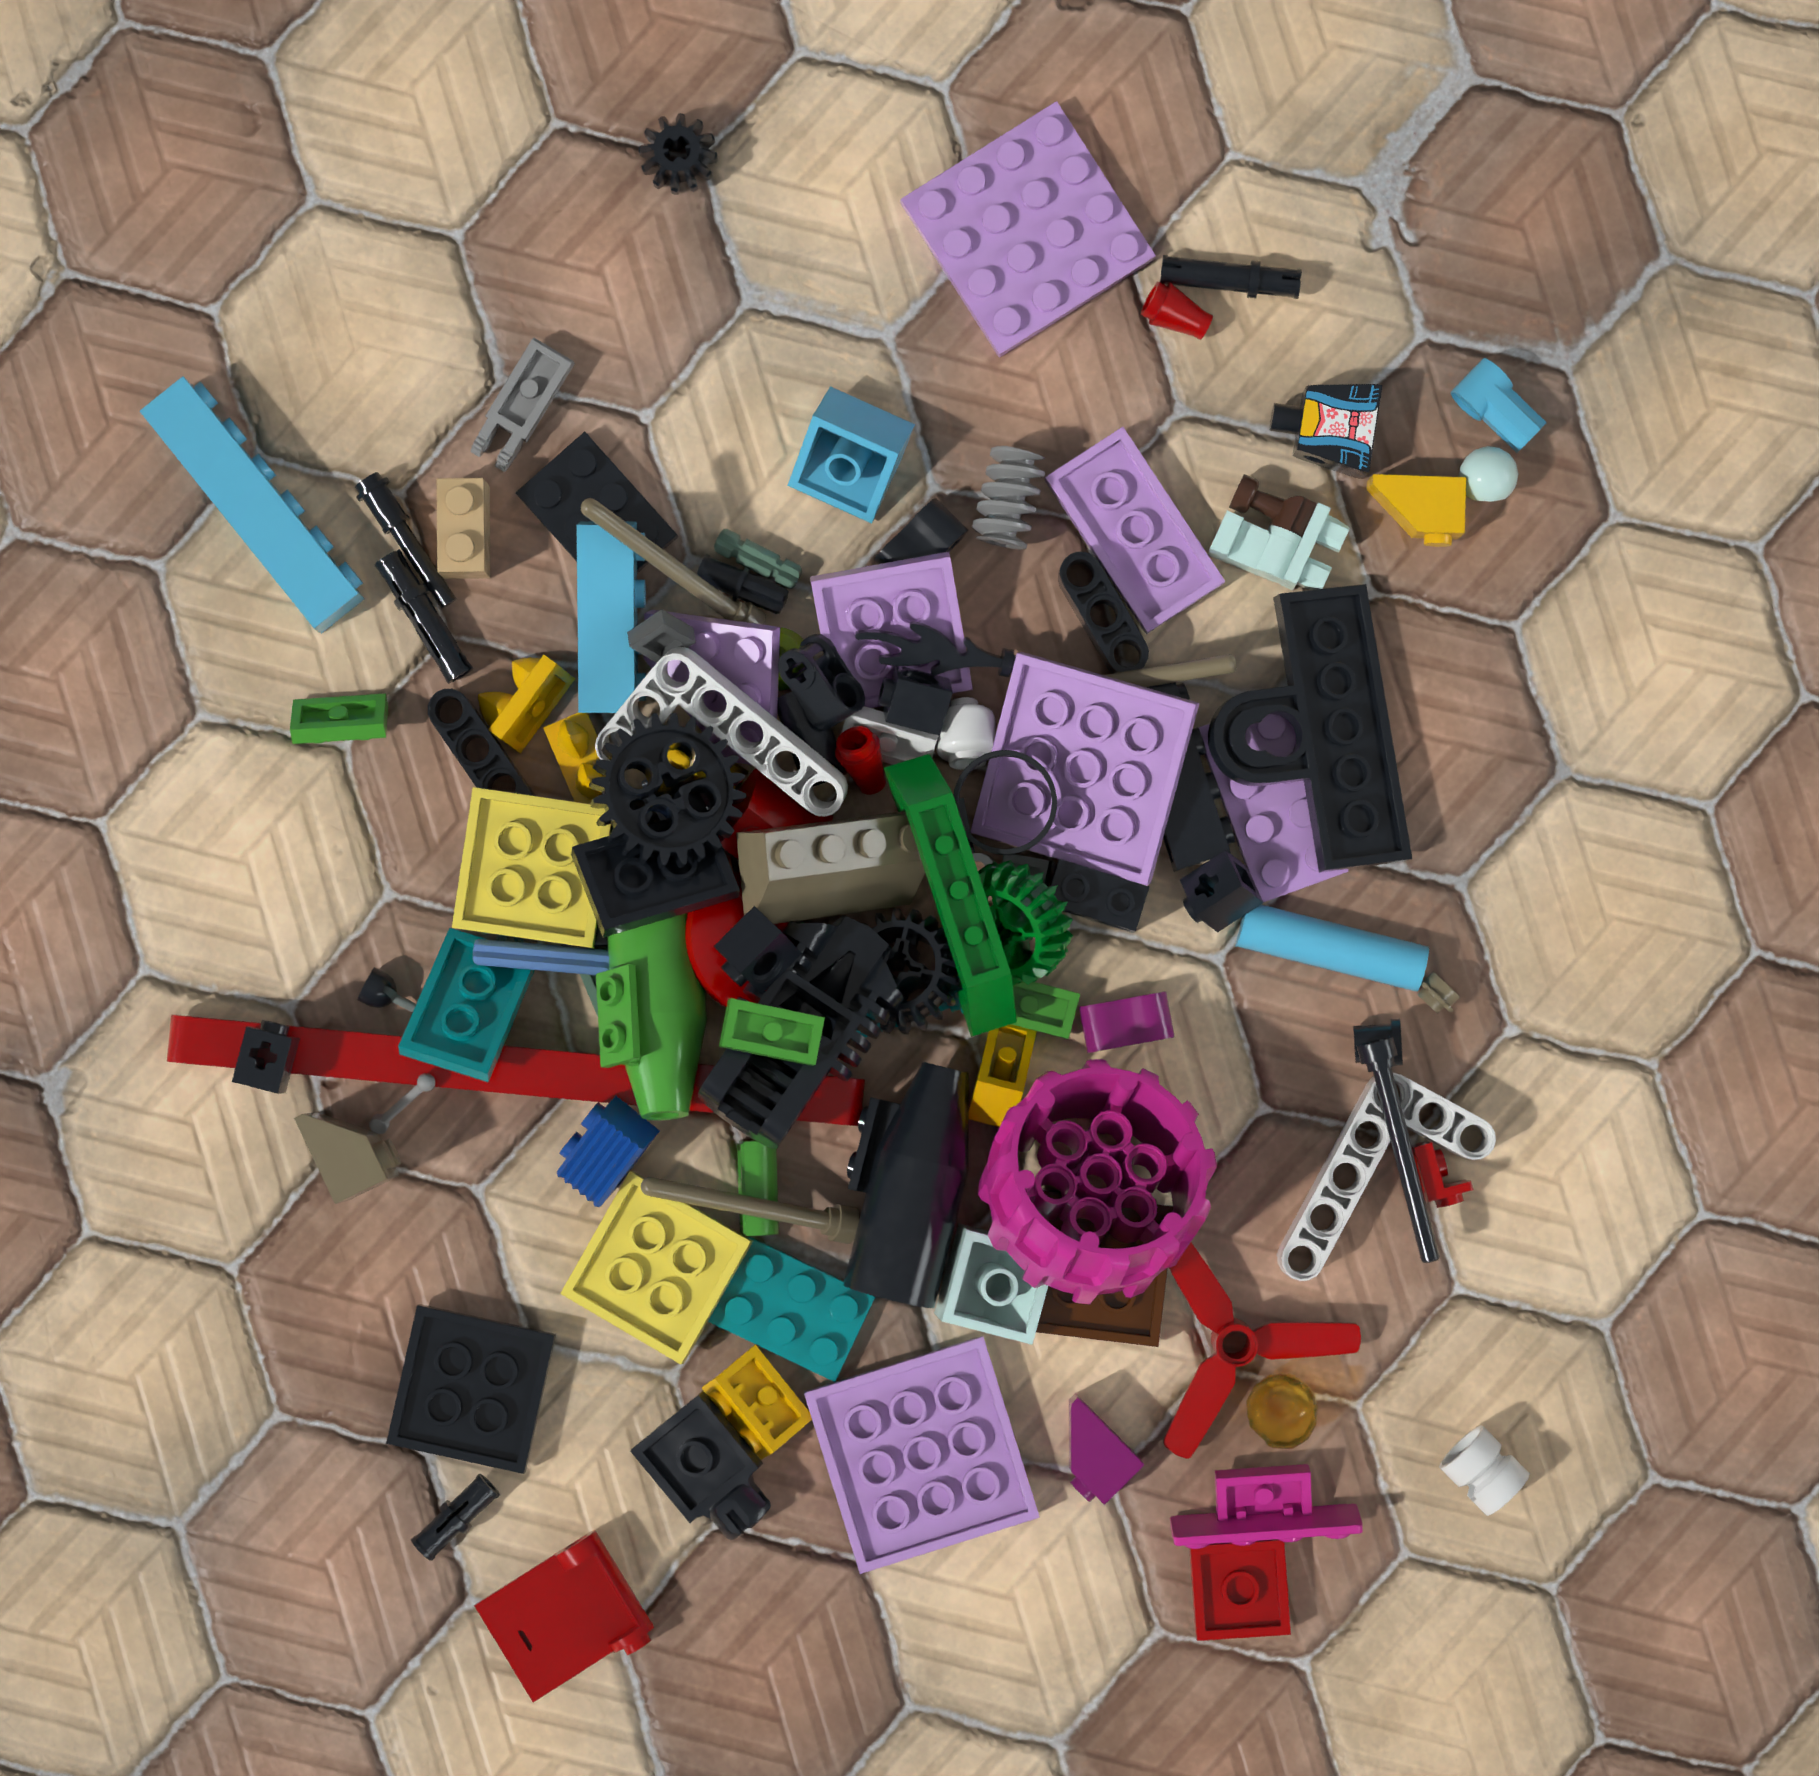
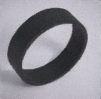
M999 750L984 754L972 761L958 778L953 796L959 811V796L965 779L975 767L992 758L1014 757L1022 759L1038 769L1048 783L1052 807L1045 827L1032 841L1011 849L993 848L975 839L962 821L966 836L974 845L990 853L1010 855L1032 848L1045 837L1056 816L1057 796L1050 775L1039 762L1024 753Z

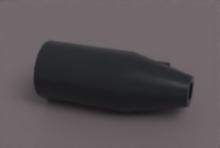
M922 1062L901 1104L871 1097L869 1106H865L861 1112L858 1130L862 1134L858 1150L853 1152L849 1159L847 1177L850 1179L848 1189L865 1192L866 1195L843 1286L891 1301L924 1308H935L969 1171V1073Z

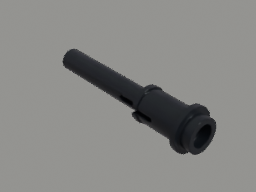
M379 472L369 475L355 486L359 493L356 498L358 501L364 500L382 527L384 534L391 533L440 608L447 607L457 598L443 577L437 572V568L406 522L410 517L408 514L406 515L387 486L390 482L387 477L382 478Z

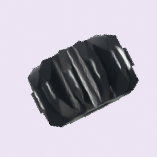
M679 113L677 115L676 126H670L668 119L665 116H661L658 120L662 131L659 133L654 129L647 128L644 134L651 144L639 146V155L648 159L641 165L644 175L656 173L653 184L657 189L662 188L670 180L671 193L678 195L681 190V182L687 181L688 188L691 192H695L698 190L695 176L697 175L704 180H710L712 172L705 164H713L718 161L717 152L709 149L715 143V138L712 133L700 135L704 126L703 122L699 119L693 121L686 128L684 114ZM685 147L687 158L684 160L681 157H677L672 162L669 151L673 149L679 152Z

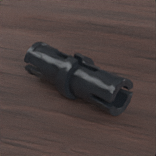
M478 1474L476 1479L452 1502L446 1500L439 1507L441 1512L418 1535L414 1536L411 1542L425 1558L432 1561L460 1532L465 1534L472 1527L470 1522L495 1498L497 1499L500 1496L499 1491L484 1475Z

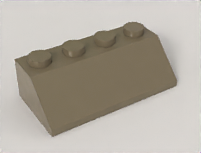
M892 812L736 833L744 915L755 906L773 924L910 905L925 874L906 812Z

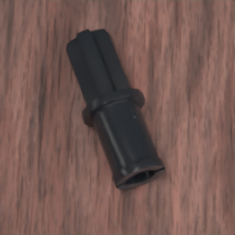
M708 554L704 556L697 571L698 576L717 590L733 596L732 601L734 602L740 599L745 602H751L753 605L771 613L780 614L788 599L789 591L786 588L750 574L751 569L748 567L741 570L714 559Z

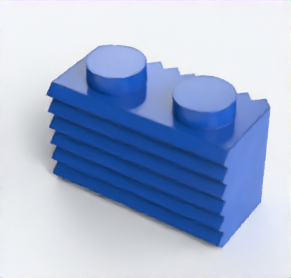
M617 1096L606 1107L598 1102L581 1123L587 1129L585 1134L582 1136L576 1132L559 1153L566 1160L557 1170V1176L564 1178L565 1183H570L572 1189H578L580 1195H586L587 1201H593L595 1207H601L618 1188L660 1132L659 1129L646 1119L641 1118L639 1113Z

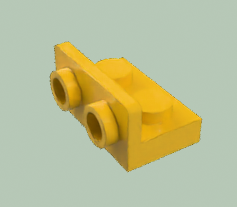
M756 1344L702 1387V1390H704L761 1460L774 1453L812 1420L809 1410Z

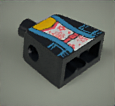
M1308 385L1302 392L1300 407L1274 403L1269 430L1295 434L1294 457L1354 478L1364 479L1370 471L1383 385Z

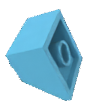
M830 386L812 416L788 486L872 524L902 460L915 424Z

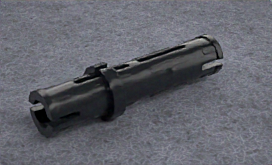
M1163 255L1160 283L1168 285L1171 282L1176 286L1247 293V298H1256L1257 294L1298 299L1302 269L1260 266L1261 261L1251 260V264L1247 265Z
M401 550L393 551L377 561L375 567L379 570L395 596V606L399 611L403 610L409 618L428 652L440 668L446 682L450 684L472 671L474 668L460 650L456 640L428 597L430 593L425 583L420 584Z

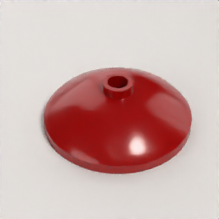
M733 872L740 889L738 898L689 912L685 928L687 954L694 974L704 990L724 1007H727L728 999H737V997L755 1003L743 992L744 987L749 982L747 981L742 987L737 985L721 968L727 960L713 947L744 916L740 872ZM789 922L774 925L783 932Z

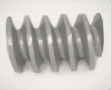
M996 446L991 448L990 456L1000 464L987 466L985 472L995 482L984 483L981 488V492L991 500L978 502L976 509L987 518L973 520L972 528L982 535L976 538L986 543L1010 549H1026L1027 544L1017 538L1016 534L1017 532L1031 531L1032 526L1020 518L1021 514L1036 512V508L1026 502L1025 498L1026 496L1040 495L1041 490L1029 482L1030 478L1044 477L1045 472L1036 467L1034 462L1035 460H1043L1045 457L1019 448Z

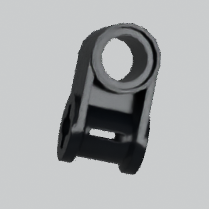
M820 634L810 635L801 642L799 649H790L780 657L778 669L782 680L789 686L804 709L807 719L818 729H830L859 712L865 706V694L861 684L853 677L829 638ZM823 651L824 655L815 661L813 656ZM802 663L804 667L794 673L793 669Z

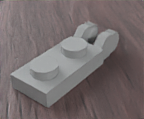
M533 337L485 415L487 420L473 442L470 452L481 457L489 449L498 428L505 429L512 435L505 447L500 451L495 467L506 472L518 455L523 442L527 443L573 368L574 361Z

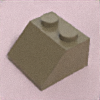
M319 1112L305 1113L294 1118L335 1204L351 1200L400 1176L396 1166L401 1164V1159L390 1139L383 1141L378 1133Z

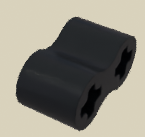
M934 498L884 546L874 558V561L877 564L950 552L969 530L937 498Z

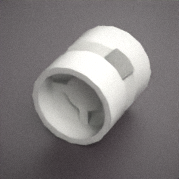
M1480 1425L1466 1434L1446 1454L1439 1468L1458 1487L1468 1486L1467 1496L1485 1515L1489 1516L1502 1508L1518 1493L1528 1480L1530 1473L1512 1455L1502 1456L1500 1454L1502 1445L1484 1426Z

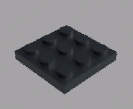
M418 1304L386 1444L524 1474L527 1469L556 1334Z

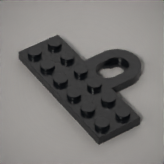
M1366 584L1278 594L1273 597L1288 686L1246 691L1228 699L1216 710L1208 729V746L1215 764L1228 778L1247 786L1304 781L1319 873L1403 862L1412 859ZM1269 714L1280 715L1286 718L1293 726L1296 733V744L1293 751L1286 757L1274 756L1266 750L1257 751L1252 749L1246 742L1245 733L1247 728L1252 724L1260 723Z

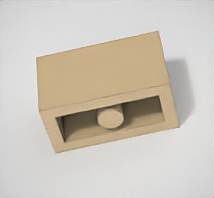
M437 478V572L444 579L491 578L490 486L484 478Z

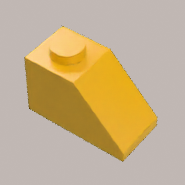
M1373 474L1368 479L1367 491L1411 538H1424L1425 546H1452V539L1458 540L1465 533L1466 477Z
M1012 1024L988 1031L969 1107L970 1120L1000 1127L1008 1109L1016 1106L1021 1101L1037 1031Z

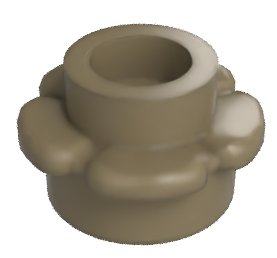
M1433 971L1424 981L1422 980L1421 986L1423 989L1417 995L1437 1014L1443 1008L1453 1012L1454 1010L1451 1006L1460 996Z

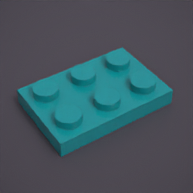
M449 927L398 1045L399 1054L489 1082L535 970L477 965L473 962L474 943L477 939L485 938Z
M749 1236L748 1238L753 1240L708 1322L835 1382L875 1296L843 1286V1280Z

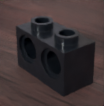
M1063 859L1057 861L1050 886H1057L1054 894L1057 900L1068 901L1065 910L1062 912L1129 933L1136 932L1149 891V886Z

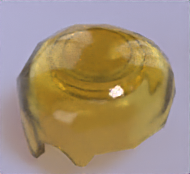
M1280 1372L1267 1375L1255 1383L1247 1398V1418L1249 1419L1250 1428L1271 1448L1293 1449L1307 1441L1317 1425L1318 1405L1314 1393L1300 1378L1290 1373Z

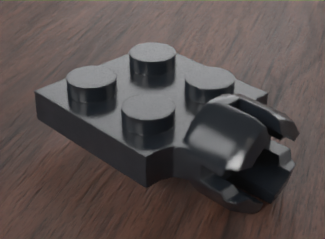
M704 1390L630 1450L689 1523L701 1516L710 1518L724 1536L730 1540L745 1534L744 1531L755 1526L771 1508L769 1499L755 1484L753 1473L763 1462L752 1451L751 1447L739 1435Z

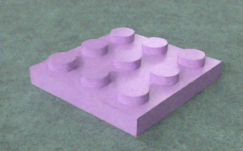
M949 552L810 577L820 634L832 641L853 677L861 684L865 694V707L874 708L881 706L878 705V696L883 679L885 677L892 679L895 666L879 663V655L898 654L901 652V648L880 640H857L855 637L856 631L882 630L918 641L921 636L911 630L909 625L911 621H915L938 630L955 645L960 653L966 652ZM939 660L903 667L931 674V667L938 664ZM969 667L954 669L938 675L950 679L953 693L973 690Z

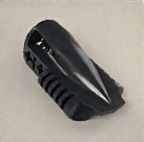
M844 915L832 925L824 923L798 924L790 921L783 930V934L802 954L762 994L750 983H747L743 989V992L757 1004L825 1017L816 1065L810 1066L726 1049L698 1092L700 1100L719 1117L750 1138L772 1149H777L828 1073L846 1082L853 1075L845 1065L838 1061V1058L853 1067L859 1066L862 1058L847 1045L867 1053L872 1045L857 1030L870 1038L877 1039L881 1029L869 1020L867 1016L883 1025H886L891 1018L889 1013L876 1004V1002L890 1010L896 1011L904 999L903 994L896 989L897 985L886 964L891 946L869 926ZM737 997L738 1000L748 1001L744 998Z

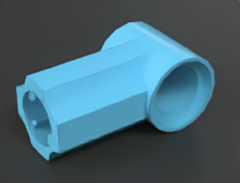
M1483 358L1455 386L1450 394L1463 411L1475 420H1483L1518 453L1547 422L1512 389L1513 384L1508 376L1496 364Z

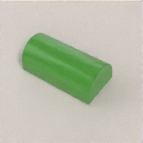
M740 1140L737 1143L738 1193L778 1202L777 1149L769 1148L756 1140ZM739 1214L740 1232L743 1235L779 1234V1221Z

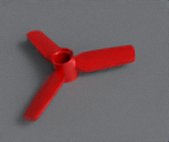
M1191 1242L1176 1265L1169 1267L1199 1322L1212 1330L1211 1344L1215 1353L1200 1363L1163 1439V1444L1175 1455L1185 1459L1191 1458L1235 1385L1236 1367L1250 1363L1256 1354L1270 1360L1357 1353L1361 1344L1360 1327L1356 1323L1269 1322L1251 1330L1244 1321L1234 1318L1232 1301ZM1232 1331H1241L1246 1335V1344L1237 1353L1225 1352L1222 1347L1223 1339Z

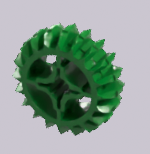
M1011 859L997 864L995 861L991 864H986L978 873L987 900L989 896L992 897L993 905L990 906V910L1011 971L1012 984L1014 986L1025 982L1029 985L1043 976H1048L1057 968L1056 965L1066 957L1068 952L1067 946L1073 938V935L1067 930L1073 919L1062 913L1068 901L1057 900L1054 895L1057 886L1047 887L1043 883L1044 872L1032 876L1028 863L1019 865L1017 868ZM1035 937V949L1031 950L1029 942Z

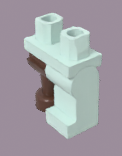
M1244 474L1229 508L1240 513H1246L1249 507L1271 518L1272 522L1268 530H1265L1245 521L1244 517L1227 510L1209 549L1208 556L1279 583L1281 586L1292 591L1296 585L1310 590L1323 589L1332 567L1310 558V553L1315 543L1339 553L1350 528L1338 519L1328 515L1330 507L1319 502L1317 504L1302 496L1283 499L1257 490L1259 481Z

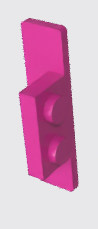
M1308 1464L1215 1470L1216 1513L1170 1517L1174 1545L1185 1546L1191 1549L1204 1548L1209 1544L1230 1542L1235 1545L1245 1546L1259 1540L1273 1539L1283 1542H1297L1303 1539V1537L1317 1536L1343 1539L1350 1534H1360L1363 1532V1523L1356 1504L1312 1506L1311 1471Z

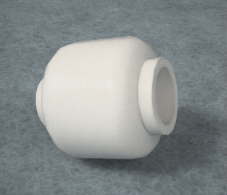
M970 697L957 698L950 702L940 736L938 735L936 742L938 755L943 760L949 762L950 767L964 770L972 761L992 751L996 736L995 716L992 710L983 705H978V701ZM986 761L981 763L974 769L984 766L986 764Z

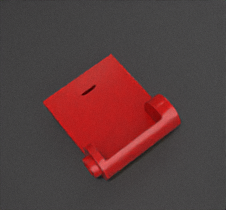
M596 1530L582 1536L474 1605L532 1702L537 1701L613 1651L615 1653L624 1649L628 1656L641 1649L651 1641L647 1633L654 1628L653 1623Z

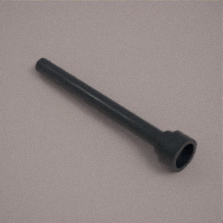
M1387 1037L1357 1045L1361 1064H1366L1368 1072H1373L1421 1261L1423 1263L1437 1261L1440 1255L1391 1068L1396 1066L1394 1057L1398 1056L1394 1038Z

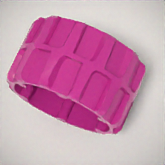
M1090 1059L1086 1061L1082 1069L1064 1075L1055 1071L1045 1072L1035 1079L1027 1096L1016 1106L1008 1109L993 1139L987 1165L979 1180L978 1195L981 1200L990 1206L993 1222L988 1232V1237L996 1250L1008 1252L1013 1260L1025 1271L1022 1279L1032 1287L1038 1288L1045 1284L1060 1291L1073 1294L1072 1301L1075 1303L1091 1304L1097 1295L1123 1291L1125 1297L1130 1298L1145 1292L1156 1276L1166 1268L1176 1265L1205 1222L1211 1209L1210 1201L1205 1199L1206 1189L1209 1180L1217 1168L1215 1152L1212 1148L1205 1149L1202 1137L1195 1124L1199 1113L1188 1100L1182 1104L1174 1095L1159 1084V1076L1144 1068L1139 1073L1112 1068L1104 1059ZM1071 1118L1093 1119L1087 1131H1084L1075 1122L1058 1120ZM1097 1133L1112 1135L1117 1145L1104 1144L1098 1138ZM1132 1136L1138 1139L1142 1144L1134 1146L1130 1142ZM1035 1140L1040 1143L1037 1159L1041 1166L1036 1176L1029 1170L1019 1171L1018 1151H1029ZM1061 1142L1066 1144L1071 1149L1072 1155L1065 1156L1059 1154L1053 1148L1052 1143ZM1132 1165L1145 1167L1149 1171L1151 1178L1144 1179L1137 1176L1132 1169ZM1087 1176H1099L1104 1180L1107 1188L1098 1189L1093 1187L1087 1180ZM1051 1185L1056 1187L1060 1191L1062 1198L1052 1199L1044 1194L1041 1186ZM1156 1188L1161 1193L1171 1192L1173 1212L1168 1213L1160 1225L1154 1221L1157 1213V1204L1152 1193ZM1121 1208L1135 1210L1139 1214L1141 1222H1132L1126 1219L1122 1214ZM1059 1217L1063 1221L1061 1231L1056 1229L1047 1220H1054ZM1086 1218L1095 1225L1096 1232L1083 1231L1077 1225L1076 1219ZM1107 1232L1120 1242L1131 1243L1140 1240L1144 1243L1136 1247L1119 1249L1098 1247Z

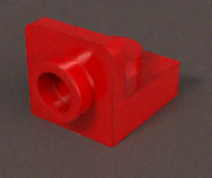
M1424 1141L1411 1145L1426 1202L1435 1201L1437 1208L1463 1202L1462 1193L1474 1190L1471 1180L1466 1179L1443 1184L1442 1177L1448 1176L1446 1161L1442 1150H1434L1432 1142Z

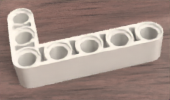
M686 647L671 649L654 665L596 739L595 749L597 756L600 760L610 761L601 751L605 743H609L610 733L616 732L621 728L632 736L631 723L636 718L642 722L645 728H648L649 718L639 711L638 700L642 696H650L659 703V718L662 725L676 707L680 705L706 728L711 725L713 727L712 733L721 740L727 739L728 746L807 811L816 816L825 817L835 813L840 808L848 791L846 778L837 768L701 656ZM671 660L684 662L690 672L688 681L676 682L668 675V662ZM709 690L722 693L727 703L726 710L722 712L709 710L703 700L704 693ZM747 720L758 723L763 730V739L758 742H749L741 735L740 724ZM782 751H791L796 754L800 761V769L794 772L782 770L776 760L777 754ZM819 781L831 783L836 789L837 798L830 802H823L817 799L813 792V784Z
M1393 1073L1395 1083L1400 1089L1399 1099L1407 1129L1459 1157L1477 1160L1491 1153L1496 1143L1495 1131L1487 1121L1403 1075ZM1374 1076L1366 1084L1278 1249L1277 1263L1281 1271L1292 1279L1307 1281L1316 1277L1322 1270L1390 1143L1384 1113L1377 1096L1378 1090ZM1429 1102L1436 1104L1441 1111L1440 1122L1432 1129H1426L1419 1121L1420 1109ZM1365 1121L1372 1122L1378 1130L1377 1141L1368 1148H1362L1355 1139L1356 1128ZM1469 1125H1475L1482 1133L1481 1145L1474 1151L1464 1149L1460 1141L1461 1132ZM1342 1163H1350L1356 1171L1355 1182L1347 1189H1339L1333 1181L1334 1169ZM1320 1204L1329 1205L1334 1212L1333 1223L1325 1230H1316L1310 1218L1313 1209ZM1297 1246H1306L1312 1253L1311 1264L1303 1271L1292 1270L1288 1263L1289 1253Z

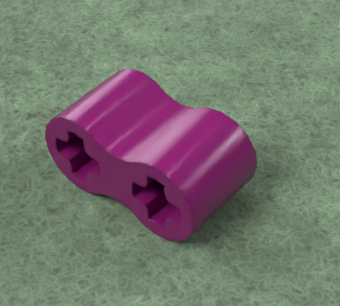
M1166 991L1079 1007L1087 1053L1175 1037Z

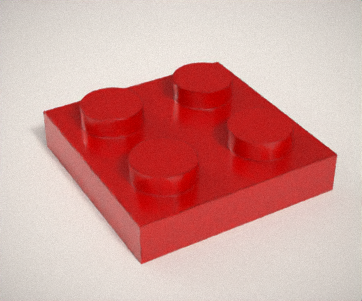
M1273 1539L1259 1540L1245 1546L1235 1545L1230 1542L1209 1544L1200 1549L1189 1548L1195 1638L1197 1641L1291 1635L1285 1542Z

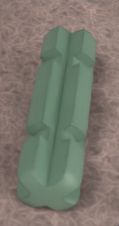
M723 529L714 544L716 553L728 559L734 557L736 558V563L748 567L768 579L772 576L776 578V583L788 589H793L802 574L800 565L788 559L782 561L780 560V555L748 539L745 542L740 540L741 535L729 529Z

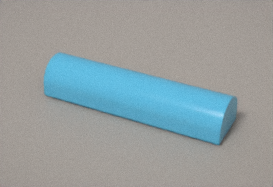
M1262 904L1242 916L1235 947L1417 992L1421 986L1429 956V946Z

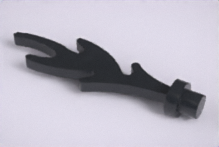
M911 621L909 625L911 630L921 636L918 641L882 630H859L855 632L857 640H880L901 648V652L898 654L879 655L880 664L913 666L939 660V663L930 669L933 676L966 667H998L999 676L1009 677L1016 659L1012 649L1003 648L1001 656L981 649L968 637L963 639L967 651L960 653L955 645L941 632L915 621Z

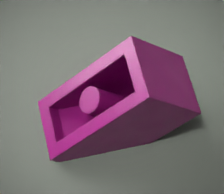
M1075 1393L1069 1399V1468L1075 1475L1070 1483L1087 1501L1091 1502L1097 1497L1105 1505L1144 1466V1463Z

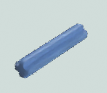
M477 939L473 947V962L477 965L596 975L597 973L609 970L608 950L487 939Z

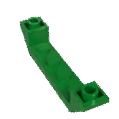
M930 754L885 767L884 770L898 813L906 811L963 987V990L958 991L957 995L971 1037L1016 1023L1011 971L950 787Z

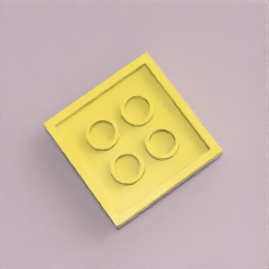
M473 787L452 928L594 948L598 923L573 862L571 851L572 846L610 835L612 824L598 826L596 823L605 813V809L592 808L590 804Z
M629 1171L560 1294L681 1365L686 1361L753 1240L691 1204L645 1195L641 1190V1183L645 1178L634 1171Z

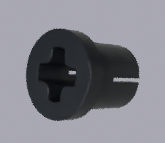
M1391 1019V1024L1353 1026L1355 1063H1361L1357 1045L1393 1037L1398 1056L1394 1057L1396 1066L1403 1065L1400 1019Z

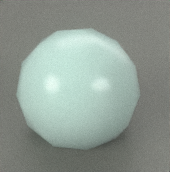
M1485 446L1472 451L1465 458L1460 466L1459 477H1466V496L1475 501L1492 502L1506 499L1513 492L1517 485L1519 473L1516 462L1509 453L1500 448Z

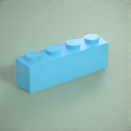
M580 521L577 524L579 713H616L646 677V673H638V655L642 654L629 647L627 634L628 631L638 625L637 608H645L646 582L645 580H637V561H645V559L593 521ZM625 521L637 530V522ZM646 696L640 697L638 701H646Z

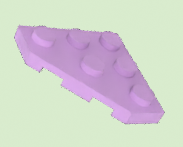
M650 610L644 613V621L659 610ZM668 612L694 628L696 643L688 647L689 649L696 652L777 719L780 627ZM646 656L643 657L652 669L656 662ZM680 660L668 662V675L676 682L688 681L690 672L684 662ZM709 690L704 693L703 700L709 710L713 712L726 710L727 703L722 693L715 690ZM696 719V725L703 732L706 727ZM747 720L740 724L741 735L749 742H758L763 739V730L758 723ZM712 733L710 741L715 744L721 739ZM728 745L721 752L724 757L738 755L739 759L736 763L751 765Z

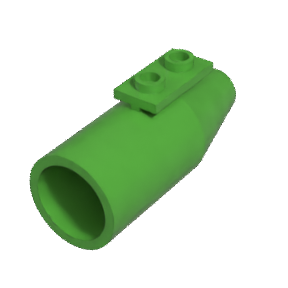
M688 913L608 936L609 970L596 974L600 1065L604 1068L625 1065L640 1116L646 1120H672L689 1115L707 1023L706 991L696 978L687 954L685 928Z

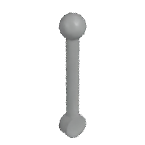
M428 1073L421 1074L417 1079V1085L387 1112L376 1114L372 1117L369 1123L370 1129L378 1134L385 1133L390 1125V1120L423 1091L428 1092L435 1087V1078Z

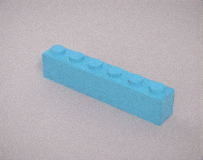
M184 376L142 408L140 413L312 627L322 634L364 600V597L357 590L363 582L346 561L338 566L328 552L334 548L332 543L317 525L311 530L307 528L299 518L305 512L303 507L288 489L282 494L278 492L270 482L276 474L259 453L253 458L249 456L241 446L247 438L229 417L224 422L220 420L212 410L218 402L200 381L193 386Z

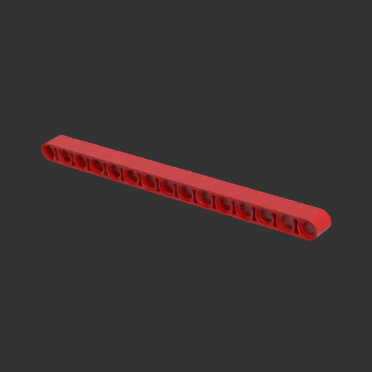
M171 1015L167 1062L235 1068L246 1026L260 1028L261 1023ZM289 1026L288 1035L300 1038L291 1074L417 1085L418 1077L421 1074L428 1073L435 1078V1087L602 1103H610L617 1096L627 1105L637 1106L625 1065H617L610 1068L601 1067L600 1054L503 1046L490 1080L486 1082L400 1055L398 1045L402 1036ZM271 1043L268 1048H259L257 1057L264 1059V1067L267 1063L276 1062L277 1054L270 1051ZM698 1064L689 1111L714 1113L700 1100L698 1092L715 1065ZM826 1076L796 1121L858 1126L863 1109L865 1079L850 1078L846 1082L835 1076Z

